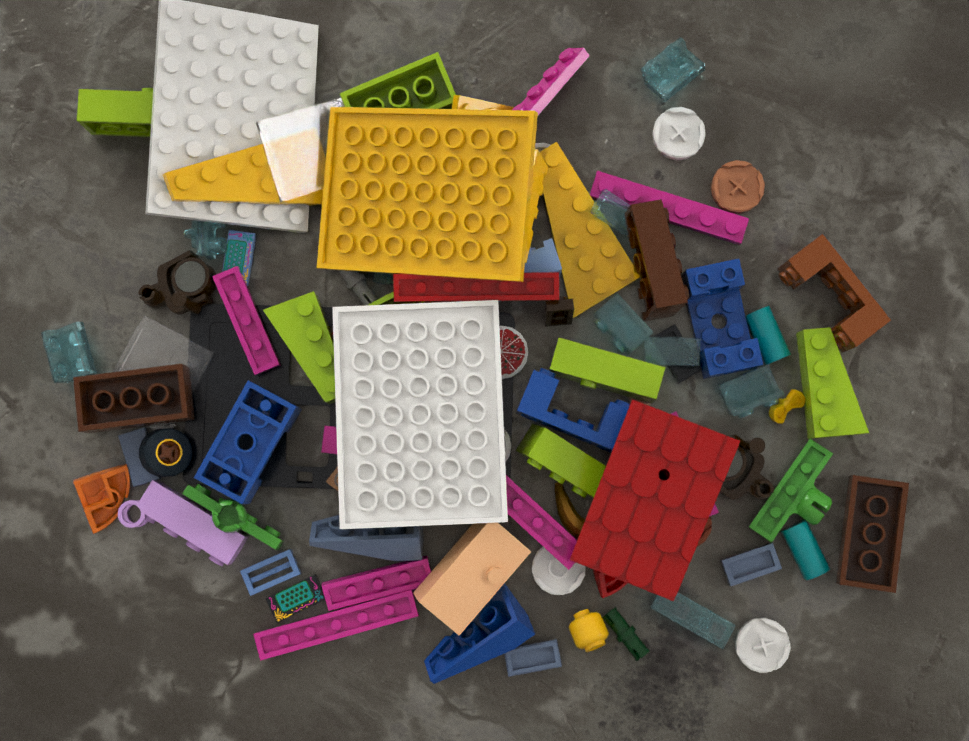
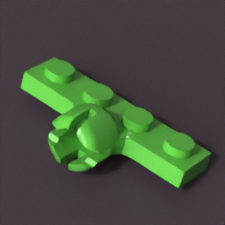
M809 439L749 528L772 543L793 514L800 516L812 525H817L825 515L811 505L813 504L821 511L827 513L832 505V500L829 496L818 490L814 482L833 453L812 439Z
M199 484L195 488L187 485L182 493L210 510L215 527L223 532L235 533L243 530L275 550H279L284 542L278 538L281 533L268 525L265 529L256 525L255 523L258 519L248 514L245 507L235 500L220 498L219 501H216L209 497L211 491Z

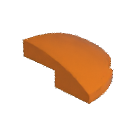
M127 464L108 468L73 480L93 534L106 528L118 517L119 507L124 498H128L130 476Z

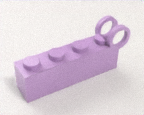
M159 480L151 481L140 500L126 501L118 509V519L125 527H142L148 522L154 524L157 521L165 526L163 528L164 532L172 537L177 538L179 535L188 540L186 542L188 547L197 552H200L201 549L210 554L209 559L220 566H223L224 563L226 565L233 564L249 538V535L241 530L235 533H226L216 528L210 511ZM134 505L141 511L140 519L137 522H133L129 518V510Z

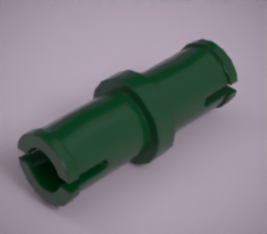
M616 607L602 617L617 635L616 640L624 644L635 658V661H638L640 657H644L650 651L634 632L636 630L633 625L630 626Z

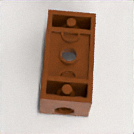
M823 234L777 268L780 272L779 278L787 287L791 286L793 290L817 272H820L822 282L826 287L832 288L836 292L840 305L844 309L851 311L849 315L831 328L837 347L842 352L859 346L891 321Z

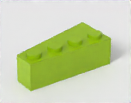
M313 291L264 309V313L325 403L331 404L336 402L334 340L318 295Z
M831 328L805 329L796 333L802 392L805 396L804 410L807 438L815 439L869 433Z
M532 423L516 449L518 453L528 458L527 463L538 470H541L542 467L551 472L549 477L562 485L565 481L573 486L571 491L579 496L586 498L589 495L594 498L606 466L552 431Z

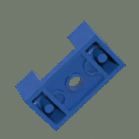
M734 259L686 269L681 277L683 284H686L689 291V299L686 305L703 379L751 370L763 365L758 339L750 338L740 295V289L745 285L740 260ZM718 314L724 317V328L717 329L712 325L711 319L713 315Z
M540 368L539 372L533 370L516 414L611 453L630 404L618 399L614 402L610 401L605 406L596 431L592 430L593 424L580 419L576 423L567 419L568 414L553 409L552 412H548L547 409L559 380L555 379L556 374L543 368Z
M248 380L194 478L241 504H250L263 481L259 476L284 431L290 432L302 409ZM245 434H249L253 438V446L249 450H243L239 446V439Z

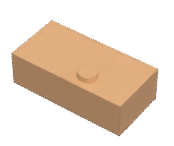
M499 523L472 524L413 594L420 604L460 636L531 551Z

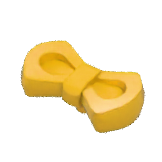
M791 389L786 398L778 399L779 404L770 406L769 417L773 422L783 424L790 410L801 408L805 405L804 394L796 389Z

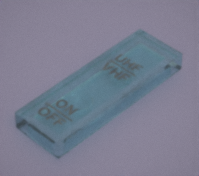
M677 593L674 601L657 595L650 607L721 649L725 647L736 626L680 593Z

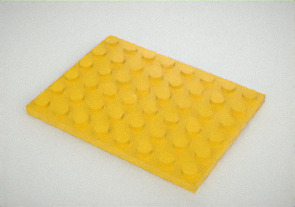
M330 107L317 268L523 282L538 113L536 111Z

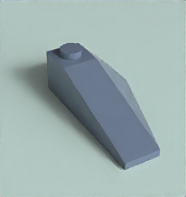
M339 515L312 522L309 544L313 547L391 561L422 560L423 526L340 529Z

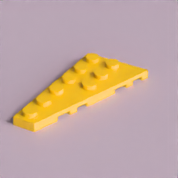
M314 128L169 171L163 174V178L172 201L322 205L326 158Z
M555 142L540 151L548 166L547 175H544L542 182L544 186L543 197L554 245L562 266L561 273L566 296L568 299H573V318L639 279L640 275L634 272L631 260L559 144Z

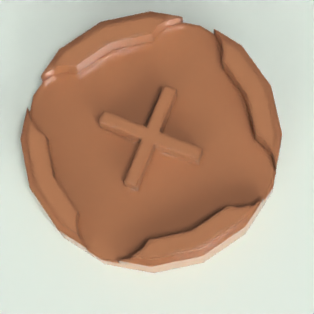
M735 160L725 163L717 170L712 179L711 193L713 200L721 209L730 213L741 214L750 211L758 205L764 195L765 183L760 171L756 170L752 164L746 161Z

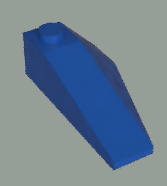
M505 583L460 636L455 632L451 636H445L424 660L430 681L433 684L514 650L535 635L527 613Z

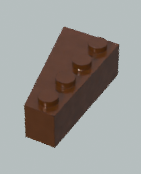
M662 199L631 204L625 212L630 248L636 249L633 257L634 272L640 274L641 277L640 288L637 290L639 299L645 300L646 312H641L643 322L672 317L688 303L689 291L686 284H683L681 261L679 258H676L674 250L676 240L674 234L670 233L668 226L669 212L666 207L664 208Z

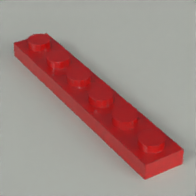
M524 272L523 282L393 274L394 302L559 300V272Z

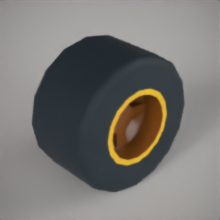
M173 428L156 429L148 433L139 447V459L143 468L150 474L158 477H170L182 473L189 466L192 458V446L189 439L181 431Z

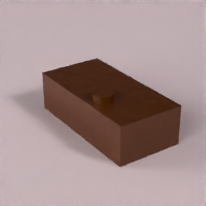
M184 364L73 377L78 432L96 433L195 420L189 366Z
M856 475L849 476L836 577L837 584L896 593L909 483Z

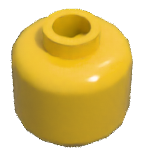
M585 609L573 615L575 620L569 624L568 628L577 648L585 649V652H591L606 644L605 640L609 632L601 614L597 612L590 613L588 609Z

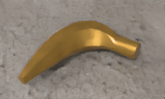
M556 482L555 498L559 517L567 531L575 537H579L585 519L575 510L563 485Z

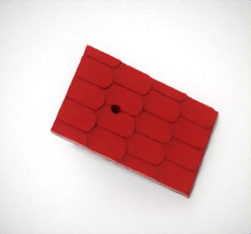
M632 399L570 560L674 601L727 476L740 440ZM661 470L668 474L667 480L659 478L658 474Z

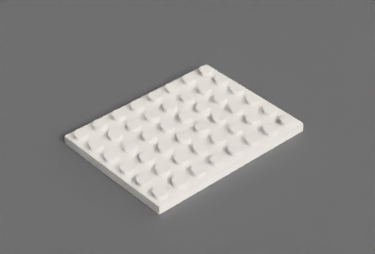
M159 0L145 214L297 233L308 232L309 205L172 201L163 174L313 129L319 25L184 0Z
M498 300L332 307L340 529L508 522Z

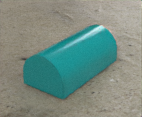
M770 306L746 315L750 333L753 339H758L765 366L791 355Z
M803 519L781 530V534L804 580L816 578L830 570L806 520Z

